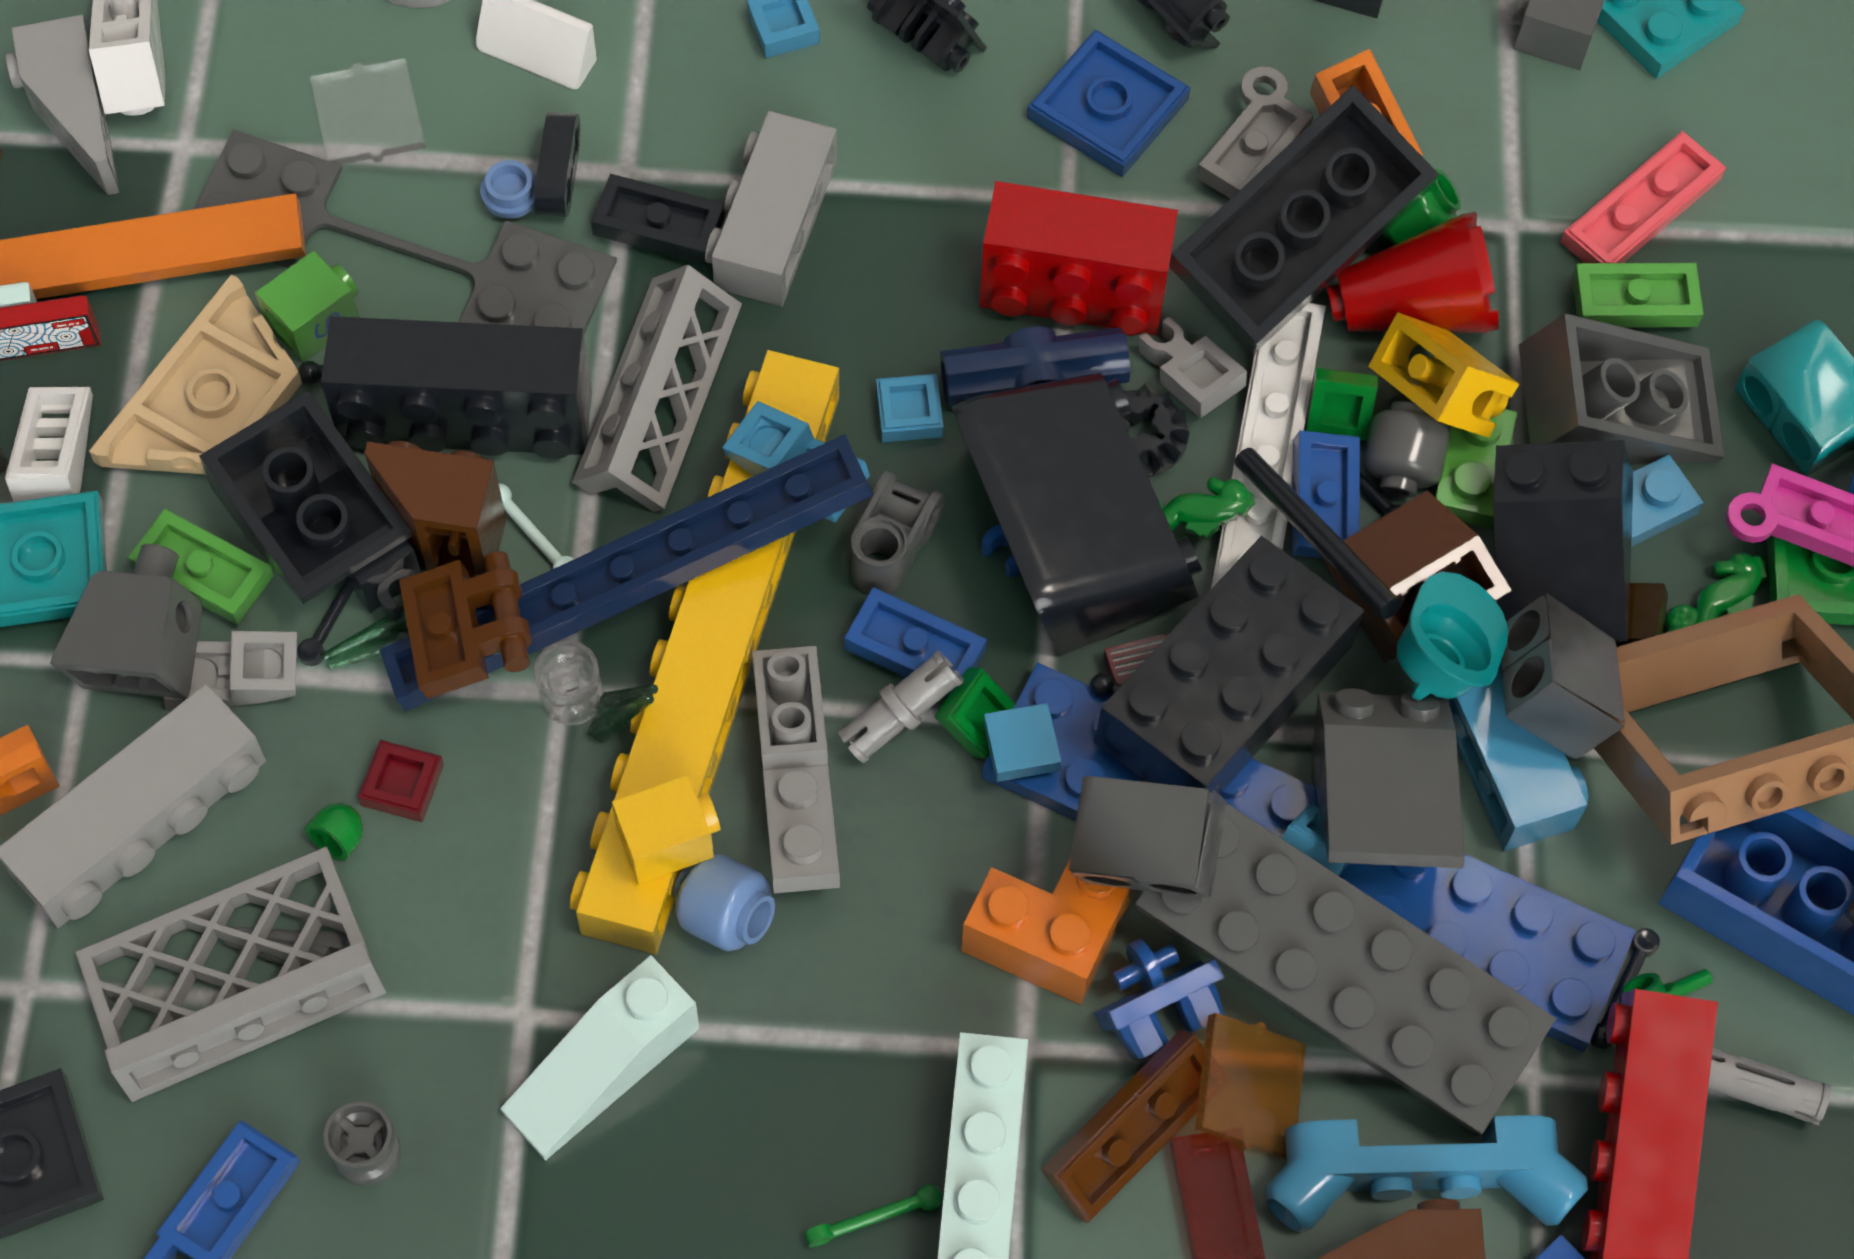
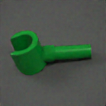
M1702 969L1677 981L1663 985L1658 974L1645 973L1629 980L1623 986L1622 991L1624 993L1633 989L1685 996L1712 984L1713 977L1709 970Z

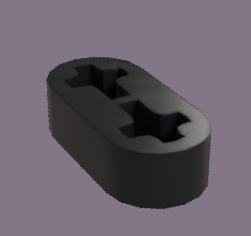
M548 112L546 115L535 186V208L537 215L569 216L580 148L581 125L579 114Z

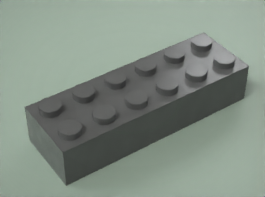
M1209 792L1207 803H1211V792ZM1228 803L1211 898L1148 890L1143 891L1135 903L1139 913L1210 960L1216 959L1219 966L1475 1136L1483 1133L1557 1019Z

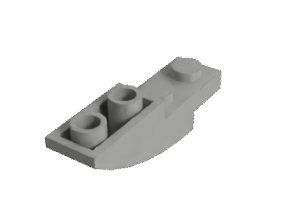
M805 646L752 651L774 894L840 888L817 647Z

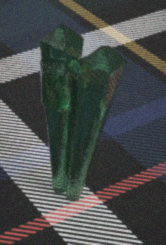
M404 606L399 608L402 617L394 621L385 616L323 652V658L327 661V667L332 670L382 657L379 649L409 636Z
M651 684L603 692L597 709L602 712L592 719L587 735L603 742L605 739L623 730L627 722L654 702L653 695L658 692L657 685Z

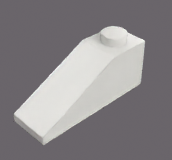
M93 0L89 53L104 113L121 112L124 115L137 116L148 113L155 107L165 106L166 79L158 0Z

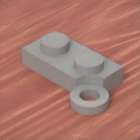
M1260 66L1251 69L1244 75L1241 82L1240 95L1243 102L1247 105L1246 109L1198 166L1197 179L1230 199L1312 124L1314 115L1286 99L1288 83L1282 73L1271 67ZM1259 83H1267L1274 88V92L1270 95H1261L1253 87Z

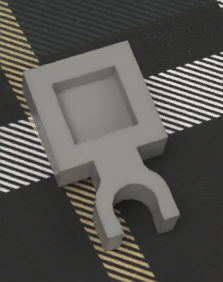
M1170 317L1163 320L1162 336L1169 342H1156L1147 333L1139 337V353L1151 363L1161 366L1160 383L1199 418H1202L1246 387L1247 371L1207 336L1191 345L1185 340L1183 329Z

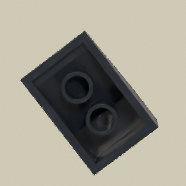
M308 390L199 455L213 492L248 540L303 604L413 536L411 529Z
M1624 440L1496 445L1493 498L1495 564L1512 590L1498 598L1497 604L1502 610L1506 621L1534 600L1548 593L1612 637L1616 642V646L1628 644L1634 473Z

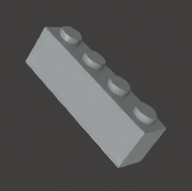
M205 684L0 846V861L11 877L58 929L70 919H80L90 913L100 902L102 893L122 877H131L142 871L154 858L155 851L173 836L188 833L198 826L205 818L208 808L228 792H238L254 780L259 772V767L266 763L257 738L216 693Z

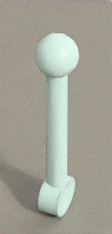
M499 483L504 510L553 564V569L574 560L570 556H562L511 500L512 492L509 487Z

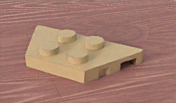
M232 274L229 276L92 446L89 452L94 463L101 467L206 475L199 455L286 404L302 385L299 371L285 349H282L276 341L272 329L263 315L259 314L238 277Z

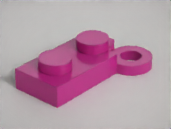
M1772 464L1765 476L1759 494L1753 492L1742 493L1732 500L1726 510L1725 521L1727 528L1735 537L1742 541L1750 543L1762 542L1772 535L1854 567V494ZM1746 509L1755 510L1761 515L1763 523L1757 526L1749 525L1742 519L1741 512Z

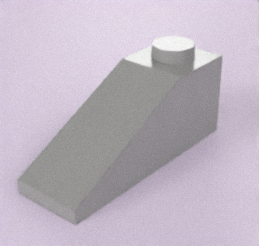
M83 14L12 27L15 52L6 53V63L14 89L24 87L34 112L107 195L120 193L107 115L104 113L89 53L90 33Z

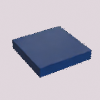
M1095 29L1028 105L1027 118L1123 177L1189 100L1191 87Z

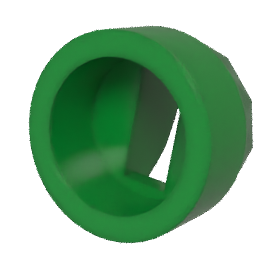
M343 803L326 805L314 815L304 828L310 842L318 850L327 846L332 859L337 861H345L357 848L363 836V824L360 814L352 806Z

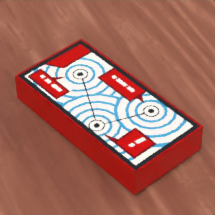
M81 295L0 308V361L101 345L100 327L87 296Z

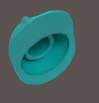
M1440 572L1427 578L1419 589L1410 612L1409 621L1397 642V659L1402 669L1414 681L1411 697L1417 701L1429 694L1444 699L1463 696L1475 686L1490 685L1497 676L1508 639V626L1504 614L1494 598L1478 583L1460 574Z

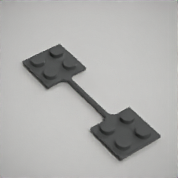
M234 129L194 209L296 193L301 205L305 246L310 236L316 230L328 228L472 277L475 286L459 320L461 323L583 328V333L585 334L617 262V257L507 220H505L489 256L476 263L467 262L333 217L326 210L328 198L343 169L341 165ZM300 257L274 261L272 263L290 268L299 261Z

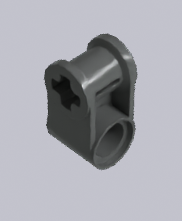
M886 470L878 480L872 492L873 496L870 497L868 506L853 530L851 537V581L858 590L869 595L873 587L887 594L898 590L903 584L920 549L931 537L945 503L944 493L934 490L931 494H928L897 481V473ZM883 553L891 558L876 561L868 558L867 555Z

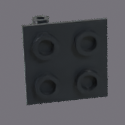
M869 0L867 4V9L873 13V21L881 24L896 36L899 35V39L904 43L913 40L912 48L917 52H922L924 56L936 63L944 71H949L950 69L957 73L962 71L970 60L971 54L967 49L971 44L983 52L987 48L975 32L979 23L964 11L966 6L961 0Z

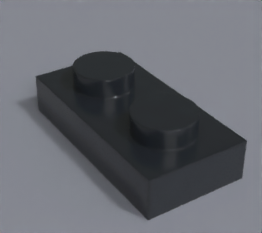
M610 173L591 221L592 233L598 237L707 265L705 253L708 240L715 227L721 229L725 218V204Z

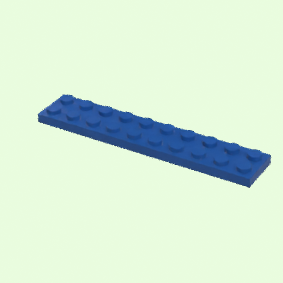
M1038 662L1013 709L1048 703L1062 761L1061 770L996 782L991 755L989 754L982 768L981 777L1075 821L1077 819L1082 777L1096 776L1145 782L1094 743L1101 707L1112 695L1106 698H1098L1091 692L1090 685ZM1253 758L1220 794L1229 805L1280 838L1283 837L1288 826L1309 804L1319 808L1315 786ZM1465 854L1463 868L1349 864L1339 875L1359 890L1556 1017L1557 1019L1546 1036L1581 1052L1586 1050L1636 930Z

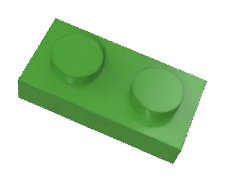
M1577 263L1572 274L1576 314L1578 317L1624 328L1698 327L1704 315L1697 263Z
M1505 409L1499 416L1490 418L1497 425L1489 438L1449 426L1450 443L1441 481L1437 483L1434 497L1465 523L1492 529L1494 524L1493 498L1496 445H1511L1517 417L1516 411Z
M165 508L128 556L134 569L143 544H156L173 550L179 555L173 579L177 580L199 599L201 606L236 625H239L274 576L268 563Z

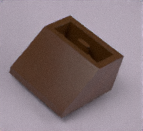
M392 441L388 445L367 442L364 453L370 474L411 529L413 536L407 539V542L415 550L417 561L424 571L460 560L468 571L469 578L486 573L484 557L491 552L499 551L506 524V515L494 461L486 460L476 453L464 450L454 451L451 454L422 450L417 445L405 441Z
M1428 491L1343 540L1401 600V608L1393 617L1382 619L1320 554L1344 596L1364 609L1360 623L1384 663L1397 658V642L1409 621L1410 612L1419 589L1429 576L1440 572L1460 574L1478 583L1494 600L1512 591L1479 535Z

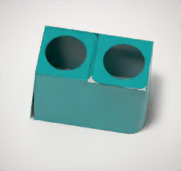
M1812 320L1748 360L1735 390L1765 427L1770 430L1776 441L1802 472L1808 476L1854 449V357L1822 321Z

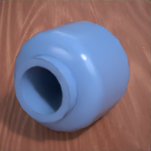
M714 854L712 859L685 868L677 878L673 890V897L676 901L675 912L679 926L687 933L723 951L739 950L747 944H754L759 941L767 932L775 913V901L771 896L768 879L759 871L723 854Z

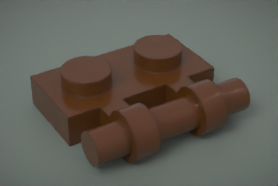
M496 551L487 554L483 560L486 573L469 578V573L461 561L456 560L399 580L417 683L427 699L489 679L485 657L497 652L502 653L504 667L509 672H520L529 667L530 659L527 648L531 646L532 636L528 621L520 615L518 600L523 594L519 574L511 569L507 553ZM488 604L492 605L495 621L479 626L476 608Z

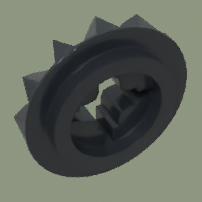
M1146 384L1138 390H1123L1132 413L1122 417L1128 433L1130 429L1128 420L1139 424L1144 418H1153L1150 433L1153 436L1142 433L1137 438L1133 437L1131 440L1147 476L1161 474L1172 468L1181 459L1186 450L1190 432L1186 423L1185 410H1179L1172 402L1169 392L1159 395L1151 392Z

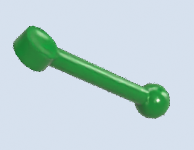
M925 1184L919 1188L916 1195L833 1224L825 1223L814 1226L804 1232L807 1245L810 1248L818 1247L830 1242L834 1237L918 1208L927 1211L935 1210L942 1204L943 1193L938 1186Z

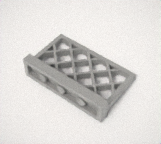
M327 846L76 951L107 1046V1050L104 1051L111 1072L131 1102L386 994ZM318 873H323L327 885L315 907L288 900L297 882ZM250 902L266 907L252 934L225 926L235 908ZM333 904H335L339 915L329 913ZM281 912L307 920L293 948L267 940ZM322 925L345 932L351 945L325 957L308 953ZM190 929L203 933L188 961L162 953L171 936L178 932ZM218 939L244 947L230 974L203 966ZM259 952L286 960L276 978L262 984L244 980ZM124 955L139 960L124 988L102 981L98 966ZM155 965L181 973L165 1002L140 994ZM196 979L222 987L215 1002L208 1007L196 1012L181 1007ZM108 997L117 1000L113 1008H111ZM132 1006L158 1014L149 1032L123 1042L119 1029Z

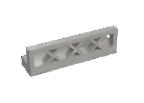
M689 265L652 278L572 483L590 495L616 487L652 512L665 509L742 303ZM698 298H701L718 310L711 332L703 334L701 332L694 310ZM689 346L696 372L691 383L682 385L675 357L679 348ZM669 396L676 424L672 434L662 436L655 409L659 399ZM649 448L657 473L652 487L631 474L639 451Z

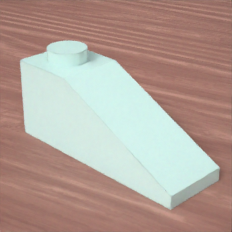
M650 955L598 999L500 1108L501 1112L546 1161L699 1029L696 1002Z

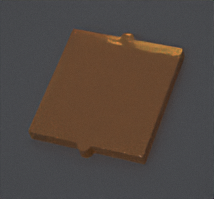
M1218 1013L1208 1015L1195 1129L1235 1142L1236 1148L1239 1151L1253 1148L1287 1159L1284 1130L1298 1124L1306 1044L1267 1031L1266 1025L1263 1022L1250 1025Z

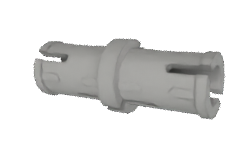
M937 650L931 658L895 686L889 683L880 690L882 698L846 727H842L838 734L844 743L848 741L851 743L848 749L859 761L865 763L872 754L907 727L909 730H913L922 723L920 715L956 686L964 683V680L957 670L953 671L951 669L954 665L941 651Z

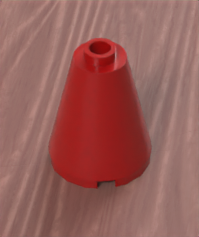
M1476 211L1456 216L1348 266L1337 276L1338 284L1327 286L1333 321L1345 320L1348 331L1387 332L1397 312L1449 330L1452 333H1487L1499 330L1498 310L1491 311L1488 295L1495 293V287L1481 226H1477Z

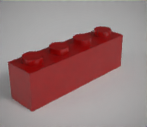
M1633 989L1622 993L1621 1004L1613 1002L1610 1007L1606 1039L1607 1043L1616 1045L1613 1072H1603L1598 1095L1599 1112L1608 1113L1605 1139L1594 1142L1590 1160V1180L1599 1182L1596 1210L1587 1209L1581 1236L1582 1250L1591 1252L1590 1259H1689L1718 1008L1717 1001Z

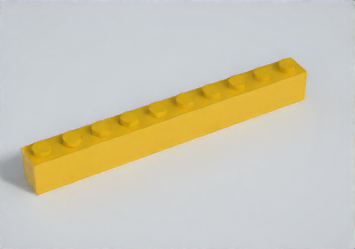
M767 350L761 371L751 370L746 381L742 401L743 406L748 407L746 415L756 402L759 401L808 423L813 437L825 443L839 401V367ZM734 422L732 424L727 440L737 429L740 423ZM730 459L725 476L715 475L708 497L749 479L753 475ZM795 532L691 579L688 585L681 584L676 587L669 610V620L675 623L669 640L659 639L654 649L650 665V676L656 678L650 696H639L633 711L630 732L636 734L631 752L629 755L620 753L613 769L610 789L617 792L614 800L685 775H689L697 796L705 793L710 795L753 663L752 651H757ZM611 807L610 813L601 811L597 816L590 841V848L596 850L590 872L580 871L576 877L570 898V909L576 910L581 935L657 955L675 901L673 897L674 886L684 869L638 885L616 828L613 807Z

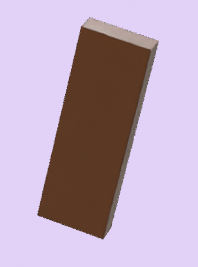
M1180 1029L1053 1156L1041 1171L1076 1218L1089 1223L1227 1082L1196 1036Z

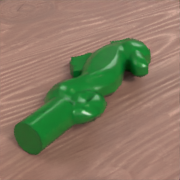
M1210 477L1207 481V489L1215 495L1198 493L1180 494L1165 507L1159 498L1158 500L1172 531L1178 525H1185L1187 533L1194 534L1200 540L1205 539L1208 541L1215 532L1220 530L1219 526L1231 522L1239 516L1245 518L1249 510L1255 506L1254 495L1245 488L1243 483L1236 479H1229L1224 482L1215 477Z
M1736 553L1729 560L1715 562L1712 566L1714 574L1718 577L1726 578L1711 583L1699 594L1696 608L1683 604L1671 608L1665 619L1667 632L1715 619L1720 615H1729L1753 608L1752 604L1755 598L1753 595L1759 584L1767 579L1765 569L1767 561H1762L1761 557Z

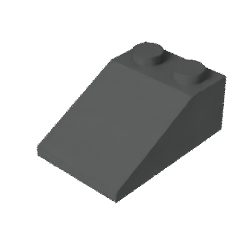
M1566 313L1519 344L1530 444L1624 440L1631 464H1650L1669 454L1675 463H1716L1724 458L1709 348Z
M1356 688L1342 689L1337 693L1318 692L1311 763L1328 863L1440 868L1464 867L1465 852L1457 738L1448 699L1429 694L1417 701L1411 697L1412 691L1403 695L1371 694Z

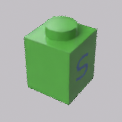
M314 250L255 292L262 315L273 333L302 363L326 346L330 316L359 318L354 296L358 294L356 284L339 264H335L330 268Z

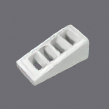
M29 387L5 476L13 502L80 493L93 398L90 387ZM42 414H70L69 418H42ZM39 437H64V438H39ZM36 459H58V461H36Z

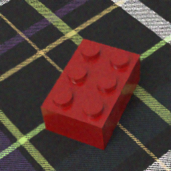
M995 181L983 241L979 307L993 309L995 312L1006 316L1025 314L1050 318L1067 326L1087 324L1106 328L1121 327L1122 332L1126 335L1134 336L1147 333L1157 336L1178 210Z

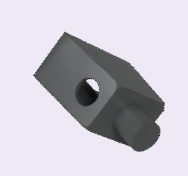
M143 544L133 573L99 571L92 575L52 655L50 664L83 689L187 699L191 690L202 606L199 599L177 580L173 579L179 555L173 550L160 545Z

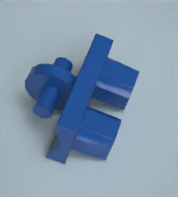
M1138 938L1126 945V954L1130 964L1113 972L1112 978L1120 991L1138 982L1142 989L1094 1012L1102 1031L1114 1030L1131 1058L1142 1059L1160 1050L1168 1042L1155 1013L1156 1011L1174 1003L1187 1032L1197 1031L1225 1017L1218 991L1214 985V982L1224 978L1216 959H1212L1206 963L1197 961L1164 977L1163 970L1180 962L1175 948L1170 944L1152 953L1148 945Z

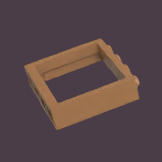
M1800 594L1617 647L1625 723L1579 697L1624 726L1594 749L1671 845L1854 790V723L1679 775L1628 713L1800 662L1854 720V650ZM1684 815L1688 823L1680 825V816Z

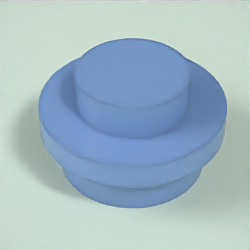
M504 160L494 164L487 171L480 186L484 206L489 212L501 218H518L528 214L535 208L536 174L525 164L515 160Z

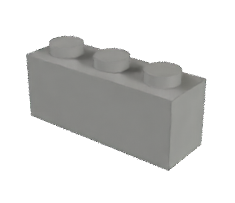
M768 111L761 131H752L750 133L743 156V165L747 166L742 180L733 179L731 181L724 205V212L728 216L723 229L715 227L712 230L706 248L705 261L712 264L714 284L725 292L783 307L837 164L836 128Z

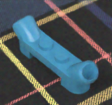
M1538 1115L1494 1116L1482 1135L1483 1143L1359 1146L1357 1119L1319 1120L1298 1123L1284 1130L1287 1164L1265 1187L1266 1202L1269 1210L1285 1226L1296 1232L1312 1230L1345 1192L1371 1191L1373 1199L1393 1201L1411 1197L1413 1190H1440V1196L1443 1198L1465 1199L1480 1195L1482 1193L1481 1189L1502 1188L1545 1226L1558 1225L1588 1190L1587 1176L1558 1152L1556 1120L1551 1117Z

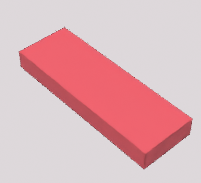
M1681 131L1567 228L1563 233L1560 243L1583 263H1625L1719 182L1727 167L1684 131Z

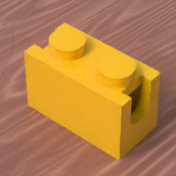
M1398 312L1368 367L1436 421L1487 438L1490 437L1497 425L1490 418L1499 416L1505 410L1509 397L1513 396L1519 386L1517 381L1449 330ZM1418 344L1434 355L1431 358L1417 354L1409 362V355Z

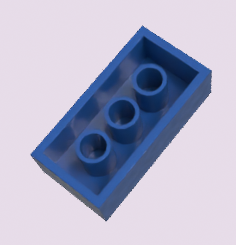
M1800 807L1696 837L1658 904L1854 1015V923L1845 915L1846 910L1854 899V837Z

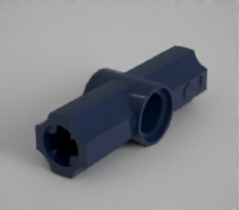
M1031 326L1011 333L1005 338L1003 343L940 351L942 387L948 407L977 395L1097 372L1102 373L1106 383L1114 379H1118L1120 384L1129 383L1131 374L1129 347L1126 334L1122 332L1121 327L1056 336L1055 332L1050 328Z

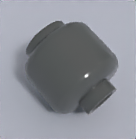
M1393 402L1390 410L1381 411L1371 421L1363 457L1364 468L1368 474L1381 481L1379 489L1382 492L1399 497H1415L1418 488L1432 487L1442 479L1450 443L1449 428L1446 424L1436 421L1413 402Z

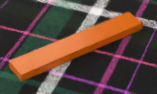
M296 193L3 239L0 240V285L29 282L35 298L41 299L305 257L306 250L300 201Z

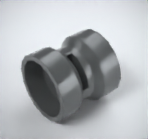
M361 1100L348 1102L337 1108L326 1121L323 1131L324 1147L340 1176L351 1184L364 1187L379 1184L389 1178L398 1167L401 1157L400 1140L386 1112L376 1104ZM355 1154H357V1155H364V1154H366L367 1156H365V1157H358V1156H355Z

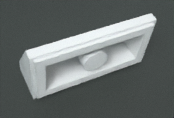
M482 0L476 34V48L480 52L573 90H577L582 85L597 61L593 25L535 0Z

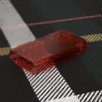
M1239 1128L1173 1137L1170 1142V1148L1192 1259H1266Z

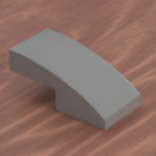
M231 631V642L198 641L191 690L188 698L205 684L228 707L259 704L296 696L297 632ZM164 697L165 710L175 709L186 699Z

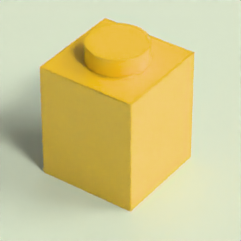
M689 775L612 801L616 828L638 885L714 858L711 834L721 831L719 820L709 794L705 793L697 796Z

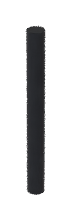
M1246 448L1237 455L1235 466L1382 619L1393 617L1401 608L1402 602L1391 589L1255 449Z

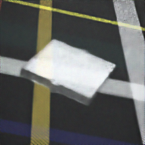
M405 58L367 66L355 63L352 65V69L310 77L328 161L344 165L372 159L374 162L379 163L383 160L384 156L426 148Z

